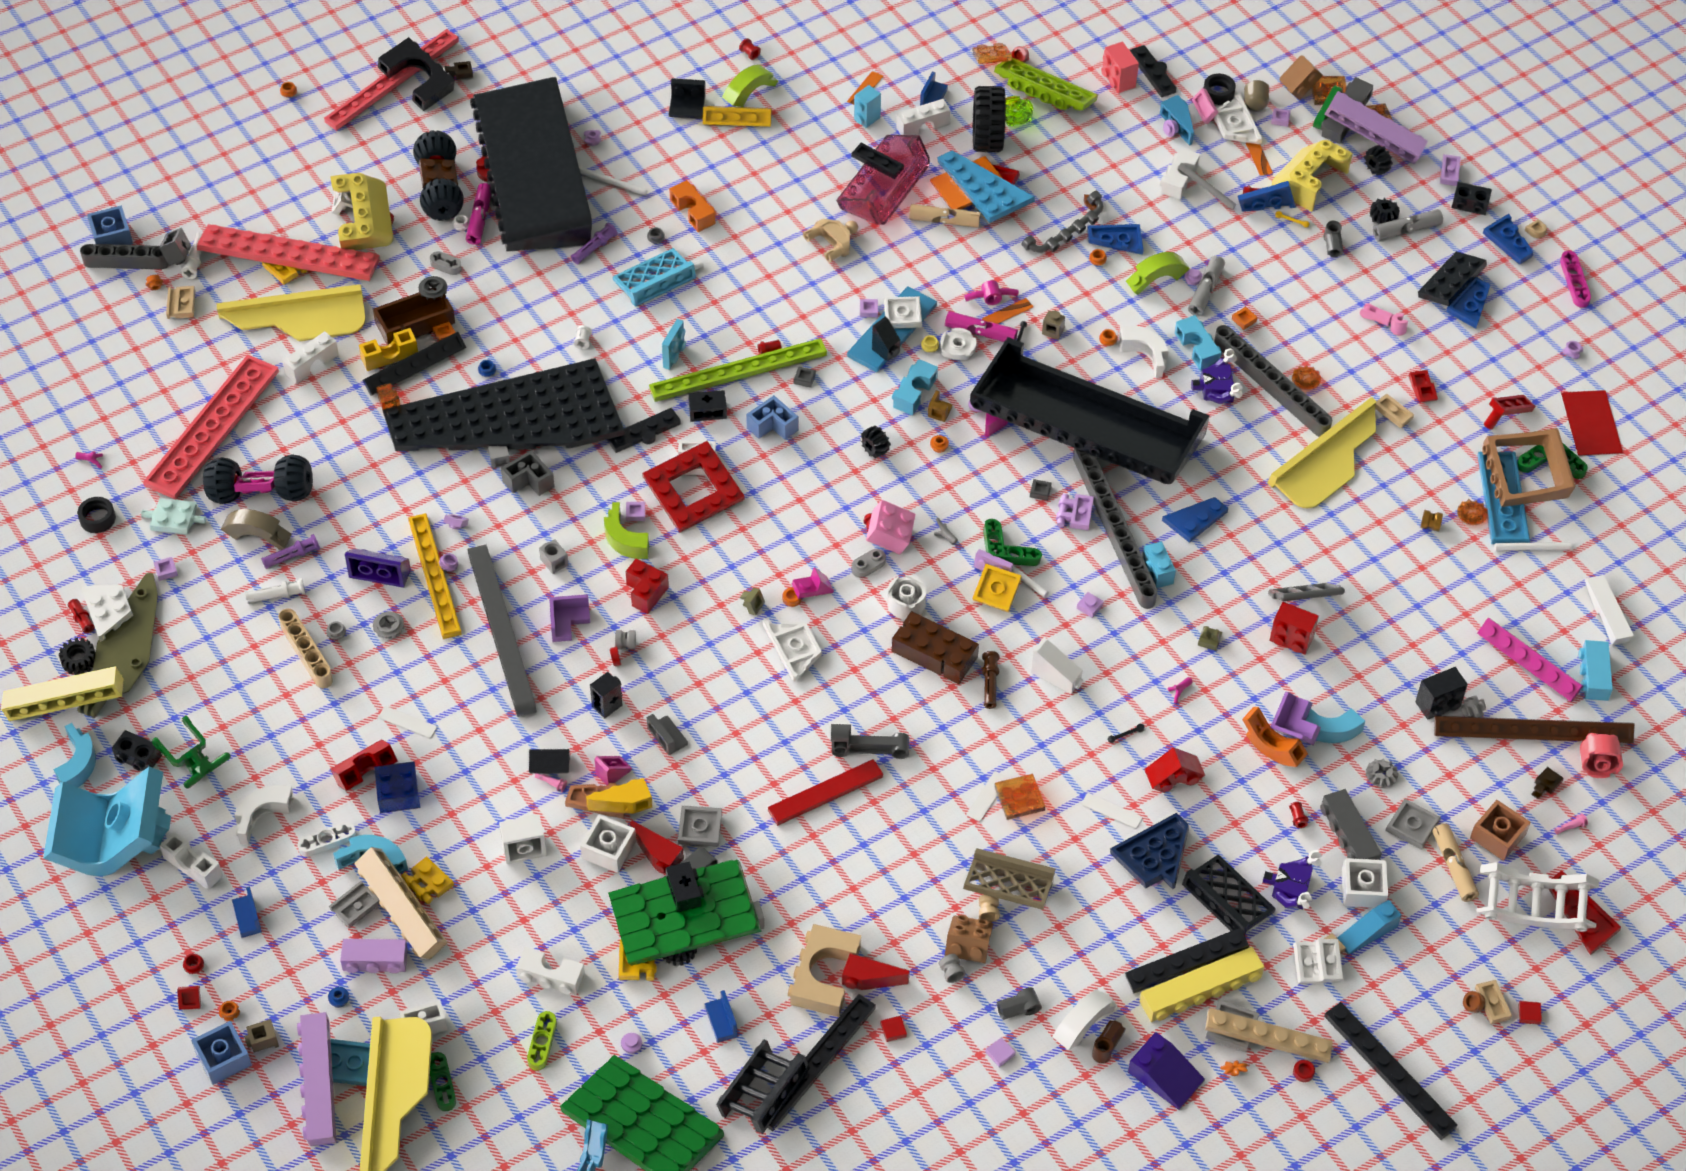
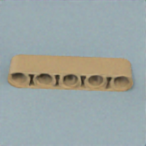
M289 608L283 609L278 617L284 635L316 686L323 689L328 688L333 682L330 666L296 612Z

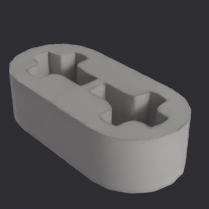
M440 251L433 252L430 255V262L433 268L450 275H457L461 272L460 259Z

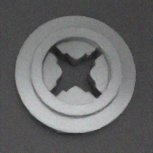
M383 612L373 621L374 632L377 633L378 637L383 636L385 639L387 637L394 638L395 635L401 634V630L404 628V620L396 612ZM386 621L391 625V629L386 627Z
M1384 758L1382 760L1375 759L1372 763L1368 764L1366 769L1367 779L1378 787L1393 785L1397 781L1399 774L1397 766H1393L1392 761L1387 762ZM1379 768L1382 771H1386V774L1383 775V773H1379Z

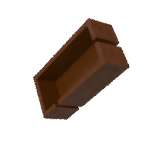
M420 292L373 308L375 324L387 345L393 341V333L411 328L414 337L417 338L433 332V327L448 321L451 325L455 324L454 309L449 300L446 299L445 294H443L442 298L437 297L435 300L433 298L427 300L426 297H421Z
M911 611L903 622V627L900 626L892 637L891 652L938 675L942 674L943 662H945L944 678L960 684L978 658L979 644Z

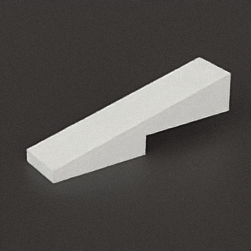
M1605 576L1586 578L1585 582L1596 613L1601 615L1611 645L1630 642L1634 634Z

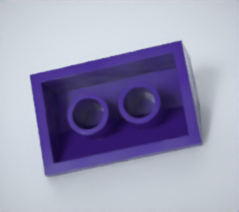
M353 548L345 552L349 578L405 587L411 571L409 558L371 552L365 549Z

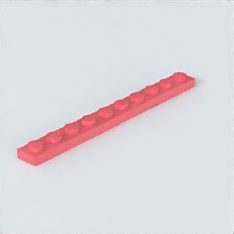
M446 29L422 46L421 49L427 52L434 60L458 43L459 38ZM407 67L391 78H388L385 74L324 117L325 123L336 131L421 69Z

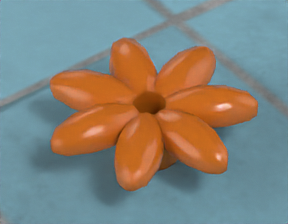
M1238 1060L1234 1061V1063L1226 1061L1225 1065L1221 1066L1220 1069L1226 1070L1225 1074L1230 1073L1231 1076H1238L1240 1071H1248L1245 1068L1248 1064H1239Z

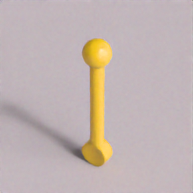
M1281 211L1275 213L1276 218H1284L1302 224L1305 228L1310 225L1308 221H1301L1283 215Z

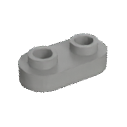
M872 549L852 562L853 575L863 578L880 569L886 563V554L880 549Z

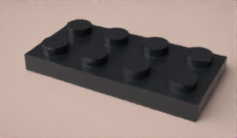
M1456 251L1418 291V297L1450 306L1487 266V261Z

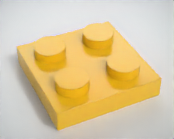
M985 564L972 599L973 601L1009 613L1022 576Z

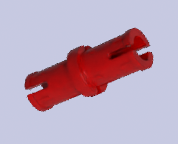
M78 599L70 600L67 606L73 613L74 621L79 623L85 634L91 633L95 626L89 619V613L83 609Z

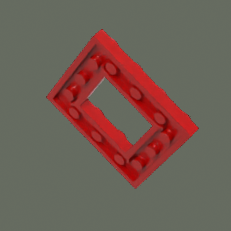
M708 441L642 473V477L679 533L745 500L744 494ZM701 466L717 491L686 507L670 481Z

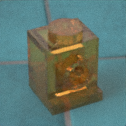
M391 383L376 387L382 410L401 406L397 391L392 389Z

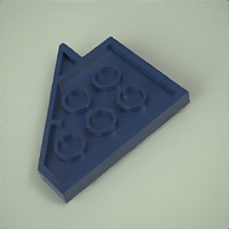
M1175 813L1110 848V854L1145 889L1161 880L1174 889L1177 883L1189 825L1180 815Z

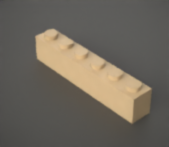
M371 847L354 863L358 868V874L367 881L369 890L379 898V904L388 911L391 921L400 928L402 937L413 947L412 951L417 957L431 959L448 943L382 849Z

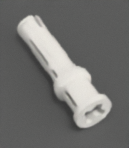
M200 232L196 233L190 254L184 261L185 267L181 270L182 276L187 279H195L197 277V268L201 264L200 256L202 251L197 250Z
M299 578L297 581L288 583L283 581L281 585L245 592L247 604L276 597L284 596V598H289L291 595L300 593L305 595L306 593L303 579Z

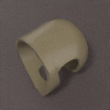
M1253 80L1245 85L1246 106L1253 111H1260L1267 107L1269 103V85L1261 80Z

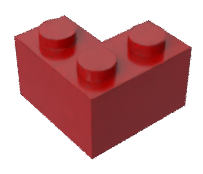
M636 558L625 571L626 585L634 588L631 592L632 607L649 614L669 588L668 574Z
M1174 747L1144 769L1152 789L1163 793L1170 791L1178 782L1189 786L1195 785L1205 776L1196 755Z

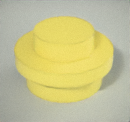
M928 335L922 340L921 347L926 352H935L939 348V341L935 336Z

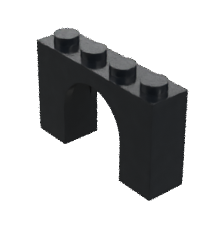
M409 37L378 58V68L388 78H391L407 67H417L428 74L429 79L413 90L412 101L423 111L454 91V78L447 74L439 63H436L427 52H424L419 47L417 42Z

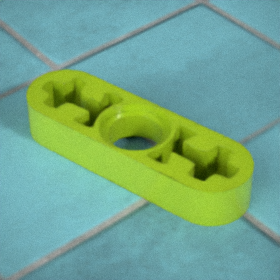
M544 1011L539 1014L527 1055L528 1066L535 1071L542 1070L547 1065L557 1027L556 1016L550 1011ZM547 1019H550L546 1031L544 1030V1022H546ZM539 1037H546L548 1042L544 1045H539L536 1043V1040ZM537 1051H539L541 1060L534 1063V1059L537 1058Z

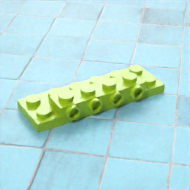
M1012 57L995 66L994 73L999 74L1002 78H1008L1007 85L1012 89L1023 91L1026 95L1039 98L1040 101L1052 104L1060 110H1067L1072 106L1075 110L1083 111L1096 102L1098 94Z

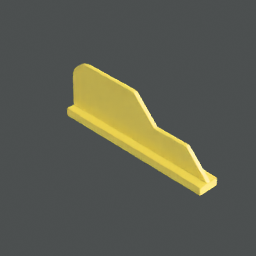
M361 284L216 303L219 319L224 318L241 330L276 326L297 341L313 340L324 331L331 337L350 335L358 332L365 324Z
M1371 397L1274 471L1267 484L1272 488L1276 486L1299 507L1314 508L1354 478V450L1376 432L1375 404L1377 401Z
M382 1017L372 1018L360 1171H386L399 1158L401 1121L428 1094L432 1030L428 1023L421 1018L408 1017L383 1020Z

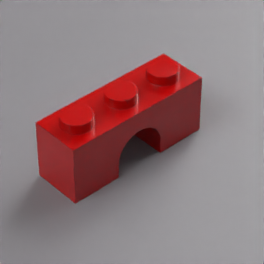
M381 739L330 768L337 785L347 791L363 782L362 776L365 773L375 769L382 771L398 762L391 745Z

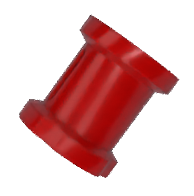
M749 38L744 39L739 45V50L745 52L751 60L756 59L761 53V48L753 45Z

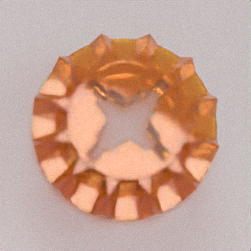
M1307 365L1305 367L1299 366L1298 369L1293 371L1292 381L1301 389L1311 390L1319 386L1321 376L1314 367L1308 368Z
M1468 499L1466 502L1462 501L1458 506L1457 514L1464 523L1479 525L1487 518V508L1484 507V503L1480 504L1477 500L1471 501ZM1470 510H1476V513H1469Z

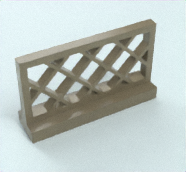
M976 848L963 889L1043 910L1053 885L1056 869ZM991 876L993 880L986 882L984 877ZM978 880L981 884L975 885L970 882ZM1010 881L1013 885L1006 887L1003 883ZM998 885L1001 889L994 890L991 887ZM1030 886L1033 891L1026 892L1023 888ZM1018 890L1021 895H1013L1011 892ZM1038 895L1041 902L1032 900L1031 897Z

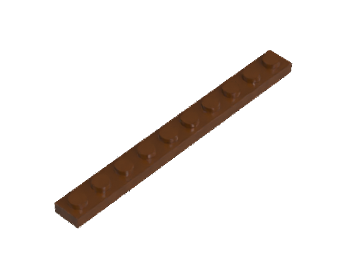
M1435 716L1434 736L1584 741L1588 734L1596 733L1597 735H1616L1620 743H1634L1635 723Z

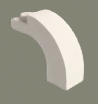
M1120 327L1119 343L1121 352L1136 351L1147 355L1152 361L1155 378L1163 377V370H1166L1169 351L1162 338L1142 327Z
M272 785L263 787L249 794L240 803L234 815L237 823L236 836L239 837L240 844L249 845L253 827L260 817L269 813L290 814L294 800L292 786Z
M1096 989L1075 1005L1052 1037L1067 1050H1070L1080 1044L1084 1035L1099 1018L1113 1012L1118 1004L1113 1001L1110 995L1099 992Z

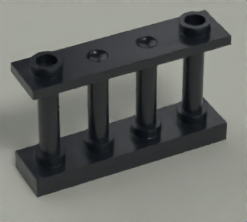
M763 1039L725 1093L720 1096L716 1105L721 1116L726 1118L729 1112L734 1110L750 1117L755 1130L763 1134L809 1071L810 1067L805 1055L797 1053L793 1060H787L773 1054L768 1041ZM769 1061L786 1068V1070L780 1077L761 1070V1068ZM757 1077L774 1084V1087L769 1093H765L749 1085ZM743 1093L763 1101L756 1110L737 1103Z

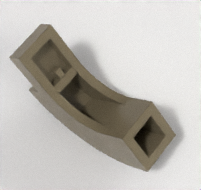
M239 509L227 515L220 529L235 540L243 535L258 536L279 550L285 549L292 535L278 525L280 520L266 513L251 509Z

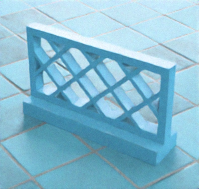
M672 248L612 277L613 281L631 298L632 304L636 307L695 279L696 274L694 264L691 261L687 262ZM672 255L675 257L674 260L666 259ZM653 264H660L659 267L651 266ZM664 264L672 265L671 268L663 267ZM644 271V274H638L636 272ZM648 272H656V275L648 274ZM629 278V281H621V279ZM633 279H641V282H633Z

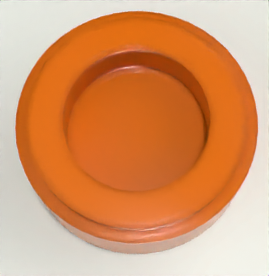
M793 587L785 589L782 594L783 603L789 607H795L801 603L802 598L798 599Z

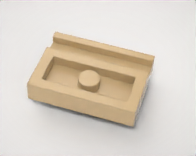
M194 286L176 287V289L168 287L167 319H170V317H175L176 319L194 317L196 291Z

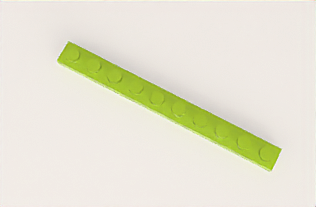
M819 338L649 384V390L654 402L824 357L827 356V350L822 339Z

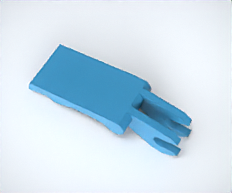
M587 1119L584 1147L577 1171H595L596 1167H602L608 1131L607 1124Z

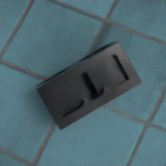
M1458 182L1451 208L1486 216L1492 189Z
M124 730L112 747L114 757L119 763L131 765L138 771H144L148 767L153 768L162 756L161 751L155 748L152 741L127 730Z

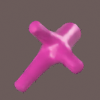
M95 451L91 453L76 452V459L90 461L97 465L99 469L102 468V465L96 458L103 457V453L96 454Z
M1187 677L1173 687H1168V691L1176 690L1175 704L1178 703V698L1183 690L1193 683L1190 677Z

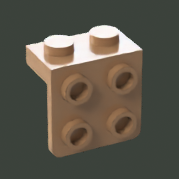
M1301 55L1283 73L1279 80L1288 88L1287 90L1300 100L1323 74Z
M965 915L953 916L947 935L944 956L956 954L959 959L986 963L993 923L986 919L968 918Z

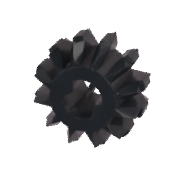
M1376 145L1366 151L1364 156L1366 162L1364 164L1368 166L1367 170L1370 169L1372 174L1382 175L1391 169L1393 164L1391 161L1392 156L1389 155V151H1386L1385 146Z
M1384 197L1381 200L1377 198L1376 202L1372 203L1369 214L1372 222L1381 224L1397 220L1400 207H1398L1397 202H1392V199L1386 200Z
M874 425L861 433V446L864 447L865 452H868L870 457H881L890 450L889 446L891 443L888 441L889 437L886 436V432H883L881 427Z

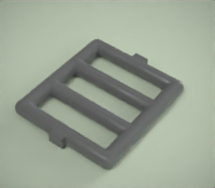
M1331 583L1277 588L1268 591V595L1272 599H1279L1281 601L1343 595L1345 593V589L1341 585Z

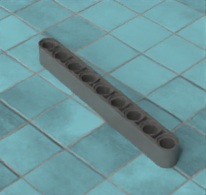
M1226 325L1217 327L1214 339L1216 346H1219L1223 353L1227 349H1233L1237 357L1234 363L1318 437L1331 428L1333 420L1325 410L1233 329Z

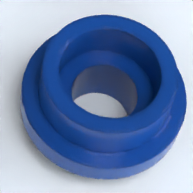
M483 360L478 366V372L481 376L490 377L495 374L496 365L491 360Z
M335 987L329 992L328 1001L332 1006L341 1008L349 1001V993L343 987Z

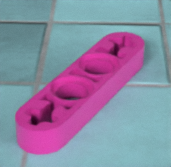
M1564 251L1560 264L1573 302L1577 307H1587L1591 300V294L1578 256L1573 251ZM1570 270H1574V271H1576L1578 274H1575V275H1574V274H1571L1569 271H1570ZM1577 283L1580 284L1582 287L1577 288L1573 284Z

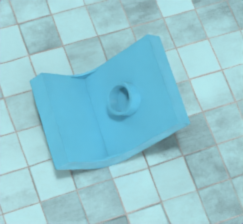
M148 767L119 791L111 794H96L62 782L54 791L43 859L87 875L107 876L116 872L142 851L149 854L156 852L160 849L159 845H161L164 835L169 831L171 816L165 814L166 809L158 807L163 772Z

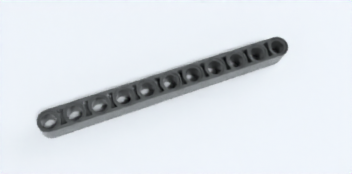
M1074 448V463L1089 495L1094 496L1093 504L1137 601L1145 609L1153 608L1157 598L1156 585L1101 466L1095 456Z
M485 544L468 548L470 563L516 715L520 717L536 713L533 694L488 547Z

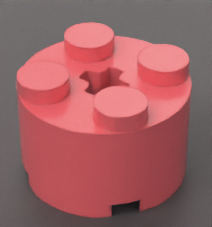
M1590 733L1581 743L1582 769L1590 777L1607 778L1610 777L1611 773L1616 772L1617 774L1621 771L1623 759L1620 742L1616 735Z

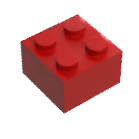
M1282 602L1274 618L1269 641L1306 655L1315 635L1319 615Z

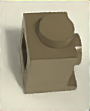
M1056 310L1048 311L1043 320L1042 335L1059 340L1065 329V316ZM1050 326L1056 328V331L1050 330Z
M271 1019L246 1027L248 1035L244 1036L248 1048L252 1047L253 1052L273 1046L275 1048L279 1047Z

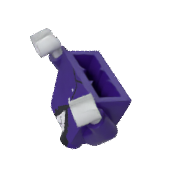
M1227 349L1224 353L1225 358L1222 357L1211 366L1203 369L1200 379L1191 380L1192 391L1202 390L1204 400L1217 404L1233 402L1234 396L1237 398L1242 396L1241 390L1243 387L1240 383L1234 384L1231 366L1227 363H1233L1237 360L1233 349Z
M1314 850L1309 854V857L1281 863L1277 874L1265 871L1262 883L1274 886L1272 897L1285 908L1308 909L1310 907L1308 901H1313L1311 895L1307 892L1313 870L1312 864L1320 866L1322 861L1319 858L1322 855L1319 851Z

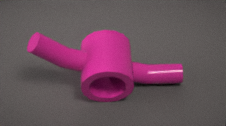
M989 280L982 284L980 291L966 294L964 298L968 302L984 297L987 305H996L1001 302L1002 295L1017 297L1019 290L999 288L996 281Z

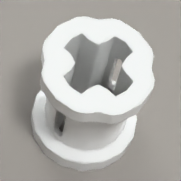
M581 325L576 329L577 337L574 339L573 344L578 349H587L590 345L589 337L592 335V329Z

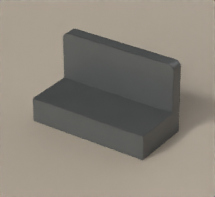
M654 714L646 717L647 729L668 755L688 745L686 738L668 716H664L659 720Z

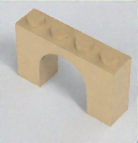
M813 924L811 931L806 933V948H802L800 952V967L796 966L793 978H795V982L790 984L788 989L790 1005L839 1017L845 1000V989L817 981L812 976L810 970L817 961L824 958H836L847 961L850 953L858 955L861 948V935Z

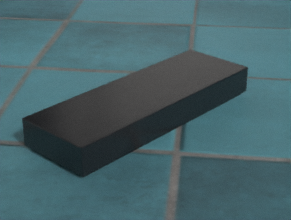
M862 142L851 155V157L893 179H896L904 170V164Z

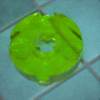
M1020 96L1007 97L1006 124L1008 126H1015L1030 122L1033 115L1032 103L1026 98L1025 100L1020 99Z

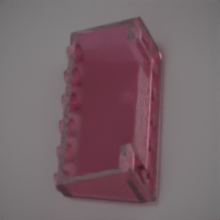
M886 135L875 150L904 164V170L896 179H893L864 164L836 201L840 209L874 224L885 225L929 167L930 157L920 135Z

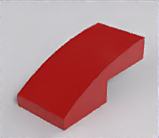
M1428 370L1409 373L1408 376L1419 403L1438 400L1434 383L1430 381Z

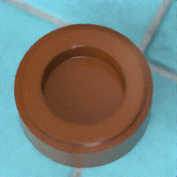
M1470 991L1463 998V1006L1469 1012L1478 1013L1485 1006V998L1479 992Z

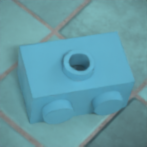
M870 85L855 94L854 120L867 128L880 119L881 93Z
M1162 541L1145 545L1142 557L1156 588L1174 584L1176 570Z

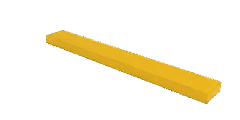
M427 514L408 517L442 638L447 639L462 635L445 574L439 565L440 557Z

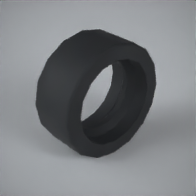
M1217 73L1205 79L1203 88L1208 91L1214 104L1223 105L1227 101L1231 102L1234 98L1236 84L1230 76ZM1223 86L1229 91L1215 92L1211 87Z
M104 497L88 498L78 507L79 522L85 531L90 533L105 532L115 523L116 515L113 505ZM96 509H104L108 512L100 520L91 521L85 518L89 512Z

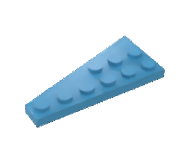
M953 150L937 157L941 167L989 223L1035 202V197Z

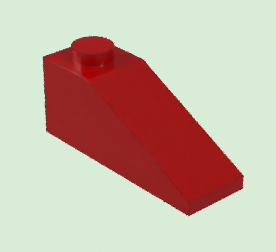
M633 820L630 822V827L636 830L637 844L659 873L666 874V867L680 864L684 859L683 847Z
M850 953L842 973V985L849 989L859 990L906 985L909 983L910 970Z

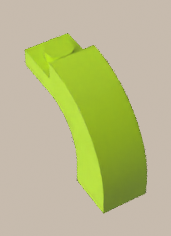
M752 65L741 71L730 82L722 98L732 106L743 107L749 95L756 88L762 85L776 86L778 80L773 77V73L766 70L763 66Z
M1162 252L1146 258L1135 266L1137 271L1126 282L1132 291L1138 295L1154 280L1163 276H1171L1178 280L1190 268L1180 255L1174 252Z
M612 502V509L608 510V517H604L605 536L609 545L623 556L634 559H648V533L631 532L623 528L620 524V502Z

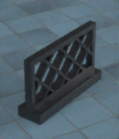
M1219 854L1197 869L1187 871L1182 885L1230 931L1241 928L1244 936L1249 929L1273 914L1276 910L1268 900ZM1218 863L1223 868V871L1213 870V865ZM1199 874H1209V880H1204ZM1213 875L1222 876L1223 882L1213 881ZM1227 877L1234 878L1237 884L1227 883ZM1213 887L1223 888V894L1217 893ZM1227 889L1238 890V896L1227 895ZM1241 891L1249 892L1252 898L1241 897ZM1227 900L1238 902V908L1232 907ZM1242 903L1252 904V910L1242 909ZM1256 905H1262L1267 910L1265 912L1256 911ZM1242 914L1251 915L1252 921L1248 922L1242 917Z

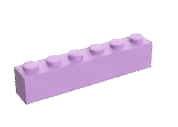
M1339 91L1324 114L1378 145L1385 146L1389 151L1413 164L1416 163L1428 142L1421 135H1416L1406 127L1398 125L1392 119L1380 115L1377 111L1369 109L1361 102L1355 101Z
M326 1012L300 1015L301 1023H297L298 1035L301 1036L302 1043L298 1044L299 1056H302L303 1064L299 1065L300 1076L304 1078V1085L300 1086L301 1097L305 1098V1105L302 1106L301 1110L303 1119H306V1126L303 1127V1138L308 1141L310 1146L337 1143L330 1020Z

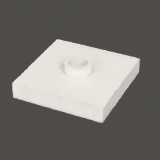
M920 296L884 298L885 316L889 319L894 329L922 328Z

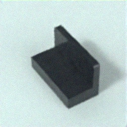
M529 749V773H569L570 750Z

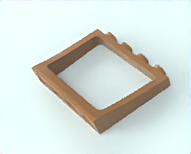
M1558 428L1526 433L1487 436L1483 442L1482 453L1487 455L1486 467L1491 469L1490 481L1492 484H1495V498L1499 499L1501 507L1569 498L1576 487ZM1542 445L1555 487L1511 494L1508 490L1496 447Z

